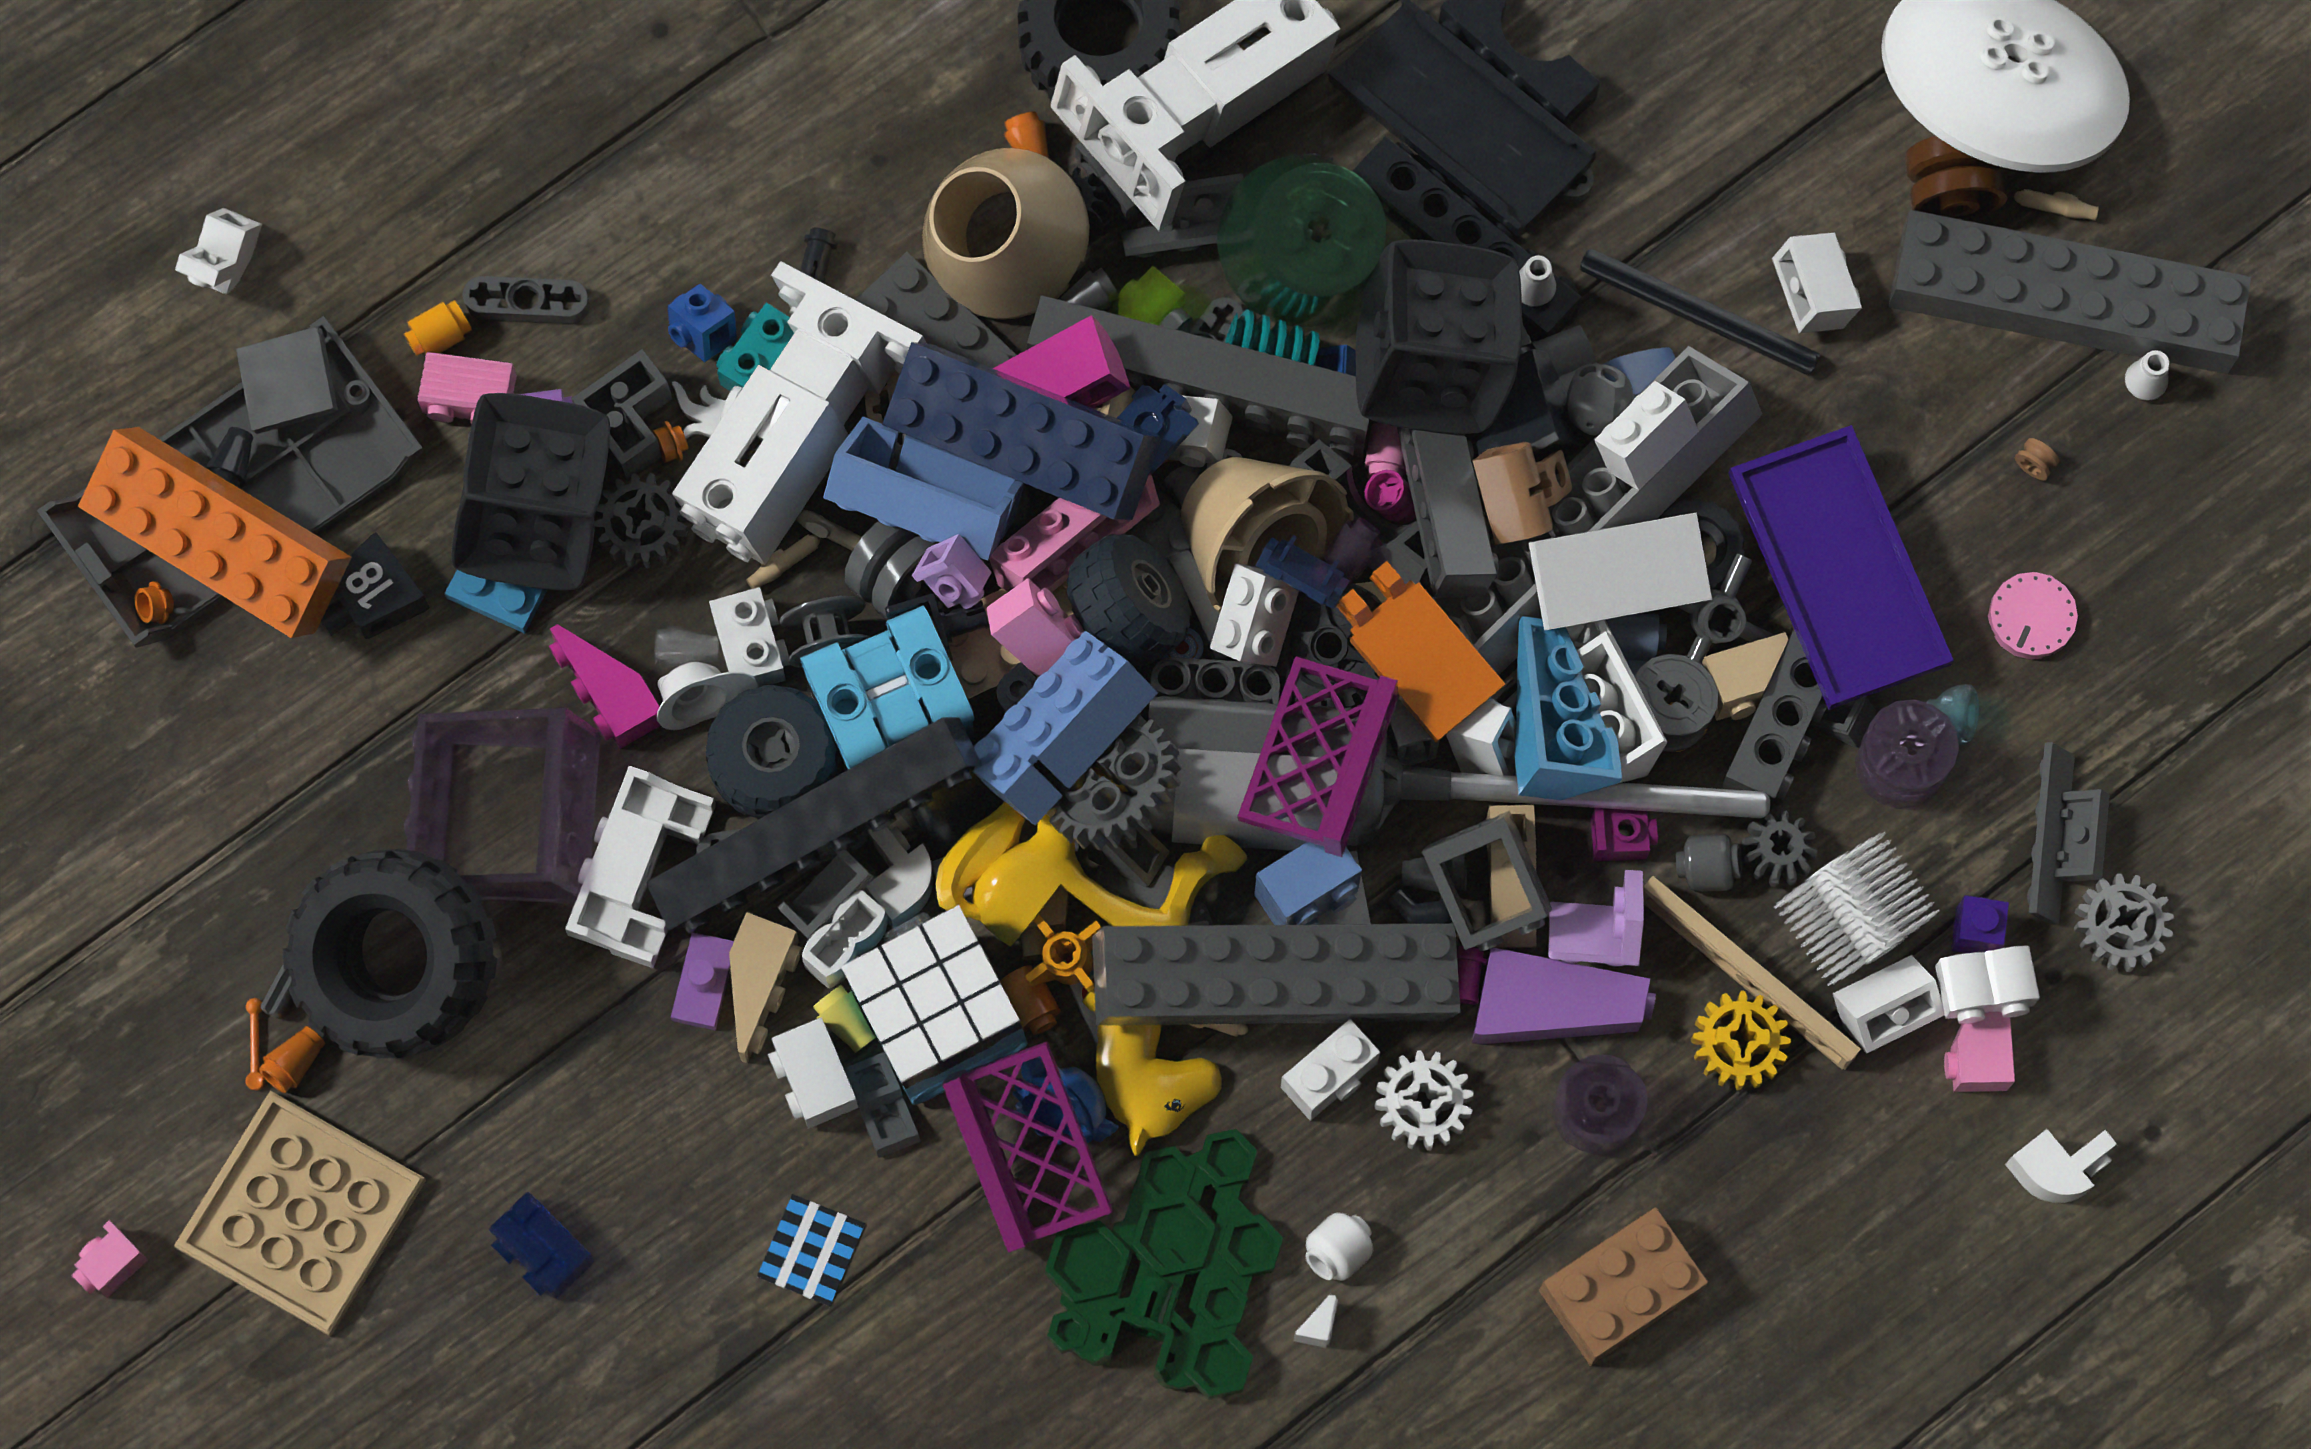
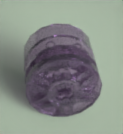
M1915 699L1896 701L1878 712L1862 737L1855 758L1857 778L1866 793L1880 804L1897 809L1918 807L1936 795L1955 765L1959 750L1956 730L1947 715L1932 704ZM1905 742L1912 743V750L1917 751L1915 755L1908 754V748L1903 746Z

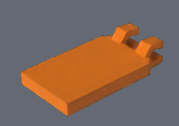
M1386 561L1370 577L1372 582L1386 597V601L1371 612L1364 600L1352 589L1338 601L1339 603L1336 606L1353 626L1350 631L1354 636L1349 640L1350 643L1379 677L1382 675L1398 681V699L1434 742L1437 743L1506 684L1419 582L1415 585L1412 580L1405 584L1402 577Z

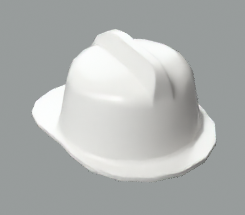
M689 662L680 665L658 680L657 685L661 693L662 703L657 711V721L663 728L669 730L688 728L704 720L717 717L719 710L727 702H730L741 692L758 688L759 684L754 676L745 672L731 671L721 673L716 667L701 662Z

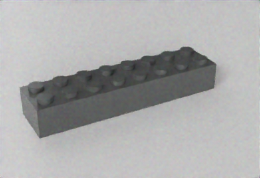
M1910 210L1902 229L1888 307L2143 357L2148 352L2157 350L2163 352L2168 357L2169 363L2228 374L2239 357L2251 277Z
M1041 295L1027 341V350L1092 315L1103 326L1114 343L1122 360L1129 385L1135 391L1142 385H1148L1160 393L1159 390L1166 384L1182 396L1219 399L1233 416L1231 424L1244 427V430L1251 435L1268 437L1269 434L1284 437L1289 444L1301 448H1309L1316 441L1321 440L1343 459H1351L1353 455L1363 458L1373 421L1362 416L1360 413L1356 395V376Z
M1454 924L1103 926L1092 936L1096 1026L1346 1023L1349 1019L1353 1022L1447 1021L1460 1013Z

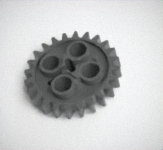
M1138 714L1092 764L1100 769L1106 777L1100 778L1089 767L1068 789L1053 774L1045 775L1044 777L1062 795L1046 813L1051 818L1049 822L1068 842L1072 843L1076 840L1084 849L1092 842L1098 850H1102L1107 839L1115 848L1119 847L1121 836L1125 834L1132 841L1136 840V828L1141 826L1145 830H1151V824L1148 819L1152 815L1164 817L1165 814L1159 806L1161 803L1174 802L1175 799L1168 789L1178 787L1181 784L1174 775L1182 770V765L1176 759L1180 752L1173 745V740L1154 720L1150 719L1146 722ZM1114 783H1116L1117 785L1123 784L1130 793H1132L1133 795L1135 794L1136 796L1132 798L1129 797L1128 795L1124 794Z

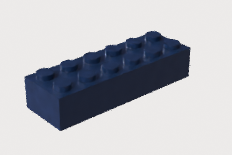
M911 342L882 424L1114 520H1133L1162 440V436L933 344Z

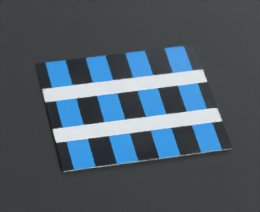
M792 1194L757 1277L830 1306L865 1223Z

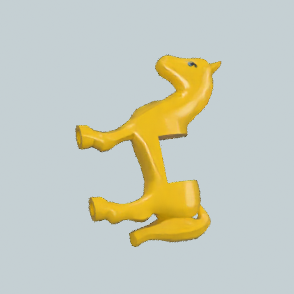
M1097 767L1091 768L1100 778L1106 777ZM1114 783L1122 792H1128L1123 784L1117 785ZM1004 802L989 816L970 827L940 863L936 878L937 901L939 906L946 911L959 905L965 917L981 921L991 933L1010 947L1028 927L1059 885L1112 926H1188L1192 905L1200 888L1219 873L1236 872L1247 861V854L1240 846L1224 835H1214L1206 838L1200 851L1184 853L1176 862L1171 887L1163 905L1159 909L1142 907L1110 893L1085 875L1075 856V841L1072 843L1068 842L1049 822L1051 818L1047 814L1037 823V833L1030 840L1019 843L1021 830L1026 818ZM972 887L971 899L973 903L966 901L964 897L966 890ZM1094 988L1086 995L1082 1003L1090 1011L1096 1013ZM1162 1025L1097 1026V1081L1103 1091L1106 1103L1115 1118L1127 1125L1131 1150L1135 1156H1139L1149 1138L1165 1136L1171 1133L1189 1115L1215 1099L1220 1092L1221 1074L1215 1062L1201 1057L1177 1062L1156 1058V1049Z

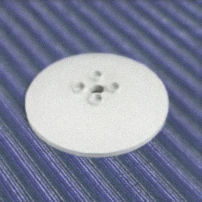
M1901 0L1886 24L1882 38V59L1885 72L1896 95L1908 111L1930 132L1952 147L1974 158L2019 171H2065L2088 164L2102 156L2117 140L2126 123L2129 112V90L2124 72L2116 56L2090 25L2055 0ZM2008 56L2014 57L2020 63L2010 60Z

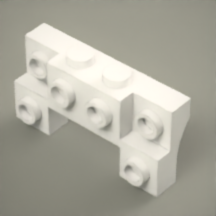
M629 766L609 818L602 817L596 829L594 842L599 844L593 859L587 857L581 867L578 883L583 885L565 928L567 935L609 949L613 955L654 968L668 928L664 920L638 911L647 888L646 882L651 878L667 835L696 845L704 838L716 807L714 798L670 783L650 772Z

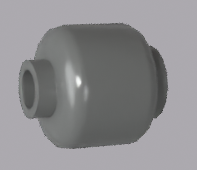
M1722 833L1690 836L1685 843L1684 852L1676 853L1678 878H1686L1687 884L1693 892L1730 890L1733 888L1736 879H1741L1743 875L1740 844H1733L1730 836Z

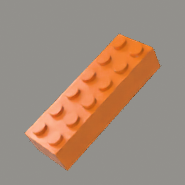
M140 427L113 430L78 505L82 510L290 638L316 632L352 558Z

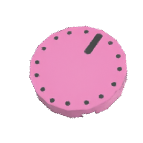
M2037 572L2017 574L2003 582L1991 600L1988 613L1989 624L1999 645L2014 656L2030 660L2041 659L2043 656H2050L2062 650L2074 634L2078 618L2075 599L2067 587L2052 576Z

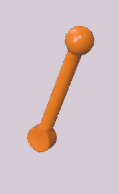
M251 998L246 1003V1011L250 1014V1074L247 1075L245 1082L252 1091L262 1089L265 1083L263 1076L259 1073V1014L262 1012V1001L258 998Z

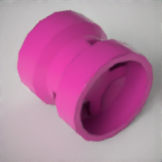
M1387 469L1377 472L1369 479L1364 492L1365 500L1371 508L1396 525L1408 524L1416 518L1409 482L1397 472Z

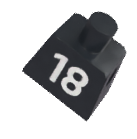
M375 532L350 555L352 558L333 595L336 601L327 607L320 623L329 635L333 636L353 622L365 639H369L424 613L430 608L423 593L381 537Z

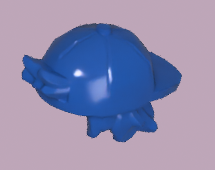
M1041 1056L1025 1061L1021 1066L1023 1079L1041 1088L1048 1074ZM1077 1067L1058 1068L1086 1142L1088 1143L1092 1140L1102 1142L1106 1137H1110L1112 1133L1118 1130L1119 1125H1115L1106 1119V1100L1097 1082L1088 1073ZM1050 1081L1046 1090L1055 1094ZM1015 1085L1016 1091H1013L1012 1094L1018 1100L1015 1106L1016 1111L1029 1116L1038 1095ZM1042 1098L1033 1119L1058 1130L1064 1114L1060 1105ZM1066 1123L1063 1133L1072 1136ZM1035 1129V1133L1041 1137L1045 1135L1050 1136ZM1058 1140V1143H1057V1144L1060 1145V1144H1062V1143H1064V1142L1061 1141V1140Z

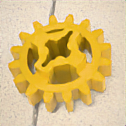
M1740 991L1737 1000L1733 1002L1730 996L1724 993L1720 998L1721 1007L1709 1002L1705 1007L1709 1018L1698 1016L1694 1024L1703 1030V1032L1694 1033L1691 1037V1043L1702 1045V1048L1695 1053L1694 1059L1695 1061L1707 1060L1708 1065L1703 1073L1705 1076L1715 1071L1719 1073L1718 1085L1723 1086L1729 1078L1734 1080L1736 1090H1741L1745 1080L1749 1079L1751 1084L1758 1088L1762 1083L1761 1074L1763 1073L1766 1077L1773 1079L1777 1074V1070L1772 1063L1784 1065L1787 1056L1779 1051V1049L1788 1048L1791 1043V1038L1780 1036V1033L1788 1026L1787 1020L1775 1021L1773 1017L1778 1007L1774 1005L1767 1010L1761 1007L1764 996L1760 994L1752 1003L1747 1001L1745 991ZM1732 1014L1731 1023L1727 1027L1713 1029L1714 1025L1721 1018ZM1752 1016L1758 1019L1766 1029H1761L1752 1020ZM1740 1025L1743 1039L1749 1041L1742 1056L1738 1041L1733 1040ZM1716 1052H1721L1730 1061V1065L1722 1061ZM1769 1052L1768 1056L1761 1063L1749 1068L1751 1058L1755 1054Z

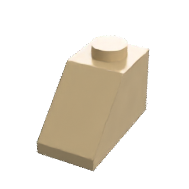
M1786 632L1704 657L1701 665L1711 674L1718 690V706L1714 713L1717 721L1727 717H1731L1733 720L1742 719L1756 711L1789 639Z

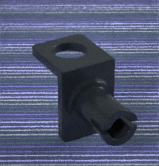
M932 593L885 608L886 616L890 620L902 615V612L924 605L929 616L934 617L939 638L950 661H953V657L948 643H952L953 637L983 628H990L982 600L967 609L960 607L944 612L943 608L938 609L934 594Z

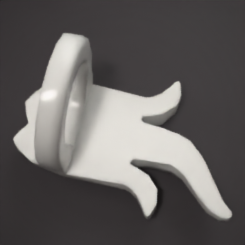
M672 382L680 408L688 419L696 422L685 428V438L687 439L696 434L710 437L743 387H733L725 401L710 396L706 385H704L700 391V398L704 405L702 406L692 403L682 386L678 382Z

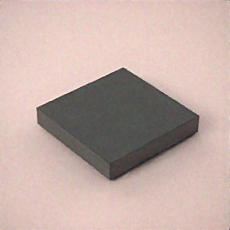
M316 326L236 349L251 431L259 434L338 412L323 331Z

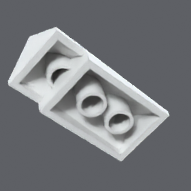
M1606 620L1567 626L1566 629L1584 666L1581 670L1582 676L1590 693L1596 692L1600 700L1601 706L1598 710L1606 728L1612 727L1618 739L1623 778L1620 783L1647 776L1666 746L1667 740Z

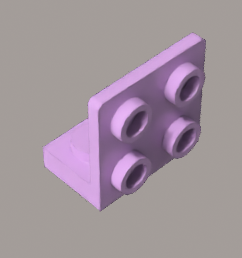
M1625 870L1623 887H1615L1613 906L1564 902L1550 903L1552 907L1549 913L1550 959L1562 960L1567 963L1582 961L1606 963L1611 966H1639L1644 923L1643 871Z

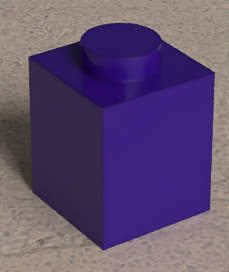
M1964 895L1956 907L1951 951L1976 953L2002 949L2005 941L2009 902Z

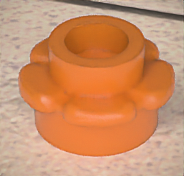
M664 421L663 427L652 431L658 439L662 454L661 458L665 463L674 459L680 462L683 460L682 452L688 450L685 435L679 425L672 428L668 421Z
M156 581L149 582V587L139 588L135 594V608L139 618L145 623H165L174 608L173 597L167 588H162L161 584Z

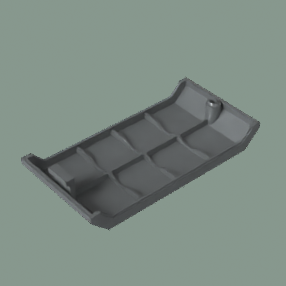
M324 316L309 325V328L317 326L323 331L338 412L256 434L251 431L243 384L241 382L158 438L206 467L223 438L227 435L229 428L237 427L250 432L254 439L252 441L246 485L240 489L317 536L401 480L423 452L421 445ZM362 390V394L360 396L354 397V395L358 391ZM86 488L72 497L49 501L37 510L136 648L169 639L227 599L79 508V502ZM152 581L160 583L162 588H167L173 597V611L163 624L143 622L135 608L136 591L139 588L149 587V582Z

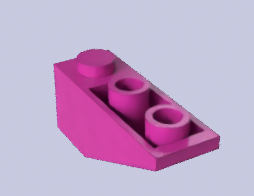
M557 624L550 628L555 643L549 645V648L560 667L564 668L569 665L575 674L576 679L571 681V684L581 702L586 704L591 701L599 715L595 716L593 721L605 741L613 737L621 749L661 726L657 721V711L660 706L639 673Z

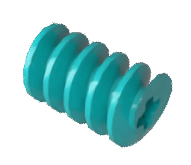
M1246 309L1239 318L1238 314H1235L1225 343L1314 365L1320 338L1319 333L1312 330L1303 340V329L1297 325L1287 334L1286 322L1282 320L1277 321L1271 328L1270 317L1264 314L1254 324L1253 311Z

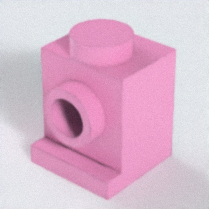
M110 1220L102 1226L108 1234L103 1239L101 1237L94 1238L81 1250L79 1254L81 1259L75 1264L78 1269L72 1274L76 1281L90 1295L98 1289L107 1298L148 1261Z

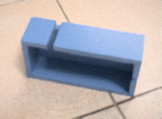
M862 417L835 452L823 498L835 502L844 510L858 511L877 518L884 525L898 526L914 532L929 542H942L960 534L979 558L988 561L999 545L1000 540L1003 539L1014 522L1025 483L908 435L905 436L896 471H893L889 467L899 432L882 425V423Z
M1084 631L1078 639L1072 641L1067 646L1064 654L1055 664L1037 678L1034 686L1016 705L1008 709L1001 722L988 736L974 746L983 766L973 772L998 797L1033 825H1036L1062 797L1057 789L1033 766L1038 759L1069 789L1158 692L1126 659L1109 647L1107 648L1105 644L1090 633Z

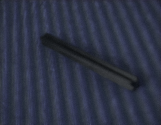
M1589 249L1581 261L1580 270L1803 374L1810 375L1818 363L1820 356L1818 352L1594 249Z

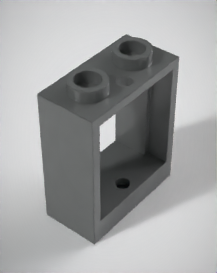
M1510 811L1432 842L1422 851L1465 950L1477 945L1480 952L1504 942L1503 934L1518 929L1520 935H1523L1545 925L1543 918L1549 915L1552 907ZM1501 838L1531 908L1474 931L1445 865V861Z

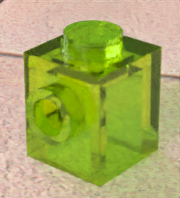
M1154 266L1138 282L1135 279L1128 282L1118 295V300H1120L1118 302V315L1159 325L1175 308H1185V292Z

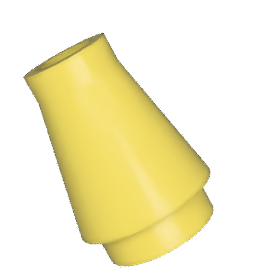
M842 985L835 988L813 1006L819 1014L816 1019L822 1017L825 1026L850 1046L854 1053H857L876 1038L853 992L847 993Z

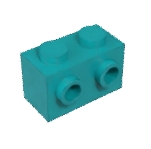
M767 302L759 313L753 311L745 320L741 328L743 335L734 347L731 345L727 346L717 361L716 367L718 368L717 373L720 385L731 391L735 386L744 387L758 365L770 370L794 335L787 323L790 317Z

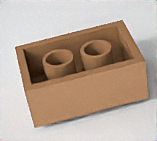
M1655 1207L1543 1281L1539 1292L1588 1364L1592 1366L1700 1294L1708 1282Z

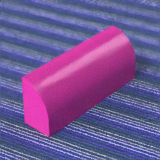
M1092 315L993 368L1092 409L1131 389L1122 360L1114 343L1103 326Z

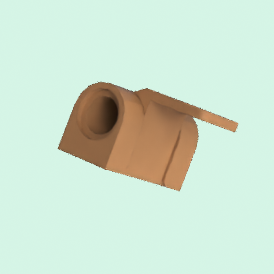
M1523 442L1487 449L1473 460L1495 545L1533 538L1553 529L1548 507L1557 504L1572 491V484L1562 450L1553 451L1542 461L1536 462L1531 443ZM1555 465L1559 472L1560 484H1558L1556 479Z

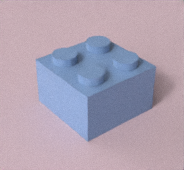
M1306 842L1257 873L1255 897L1274 925H1318L1319 921L1317 918L1330 909L1334 913H1338L1356 900L1354 894L1358 892L1362 870L1347 848H1345L1343 856L1339 857L1326 853L1324 846Z

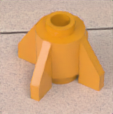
M1039 914L1033 921L1047 939L1042 951L1043 962L1026 974V979L1032 986L1053 980L1068 985L1081 983L1088 992L1092 991L1094 983L1088 977L1093 966L1091 954L1093 950L1092 936L1102 927L1095 921L1078 935L1064 931L1055 934ZM1068 956H1073L1074 960L1069 964L1064 962Z

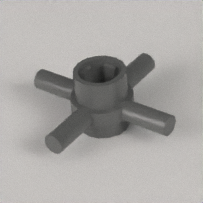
M1737 553L1720 589L1711 590L1712 600L1675 606L1689 613L1690 625L1695 634H1697L1687 655L1688 658L1702 664L1713 643L1730 642L1737 637L1754 642L1775 635L1747 622L1745 612L1739 601L1735 598L1753 560ZM1718 606V611L1726 615V619L1723 624L1718 621H1712L1708 626V620H1711L1712 614L1715 612L1713 608Z

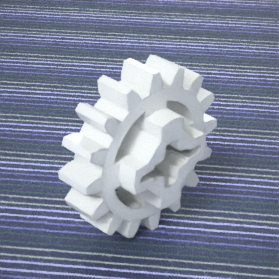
M1417 1051L1415 1061L1412 1063L1404 1055L1400 1056L1398 1059V1071L1389 1066L1385 1069L1384 1075L1390 1082H1378L1376 1091L1386 1096L1375 1102V1110L1387 1112L1380 1120L1381 1126L1386 1127L1393 1124L1395 1129L1392 1139L1396 1141L1404 1134L1409 1137L1408 1148L1413 1149L1417 1140H1423L1426 1150H1432L1435 1138H1439L1445 1146L1448 1145L1451 1140L1448 1131L1452 1130L1457 1134H1461L1464 1130V1125L1458 1118L1469 1119L1472 1113V1109L1463 1105V1103L1473 1099V1091L1462 1090L1461 1088L1468 1080L1467 1074L1458 1076L1453 1074L1457 1063L1454 1060L1447 1063L1446 1066L1439 1064V1052H1435L1431 1061H1425L1422 1051ZM1431 1074L1443 1079L1448 1086L1438 1084L1431 1078ZM1412 1075L1413 1079L1410 1087L1407 1090H1399V1093H1394L1399 1083ZM1419 1092H1426L1427 1098L1432 1100L1429 1109H1422L1421 1102L1415 1101ZM1454 1107L1449 1118L1436 1126L1437 1115L1441 1111ZM1400 1115H1408L1417 1122V1127L1405 1122Z

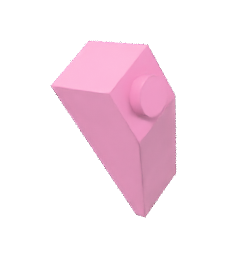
M2002 1011L1985 1013L1984 1020L1960 1025L1951 1046V1052H1946L1944 1057L1946 1079H1953V1092L2007 1091L2015 1082L2010 1017H2003Z

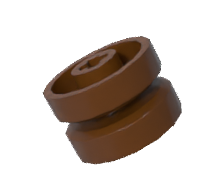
M1937 136L1917 142L1906 152L1907 176L1912 183H1915L1910 191L1912 210L1968 221L1997 211L2005 205L2008 199L2005 178L1998 171L2000 166L1974 158L1952 147Z

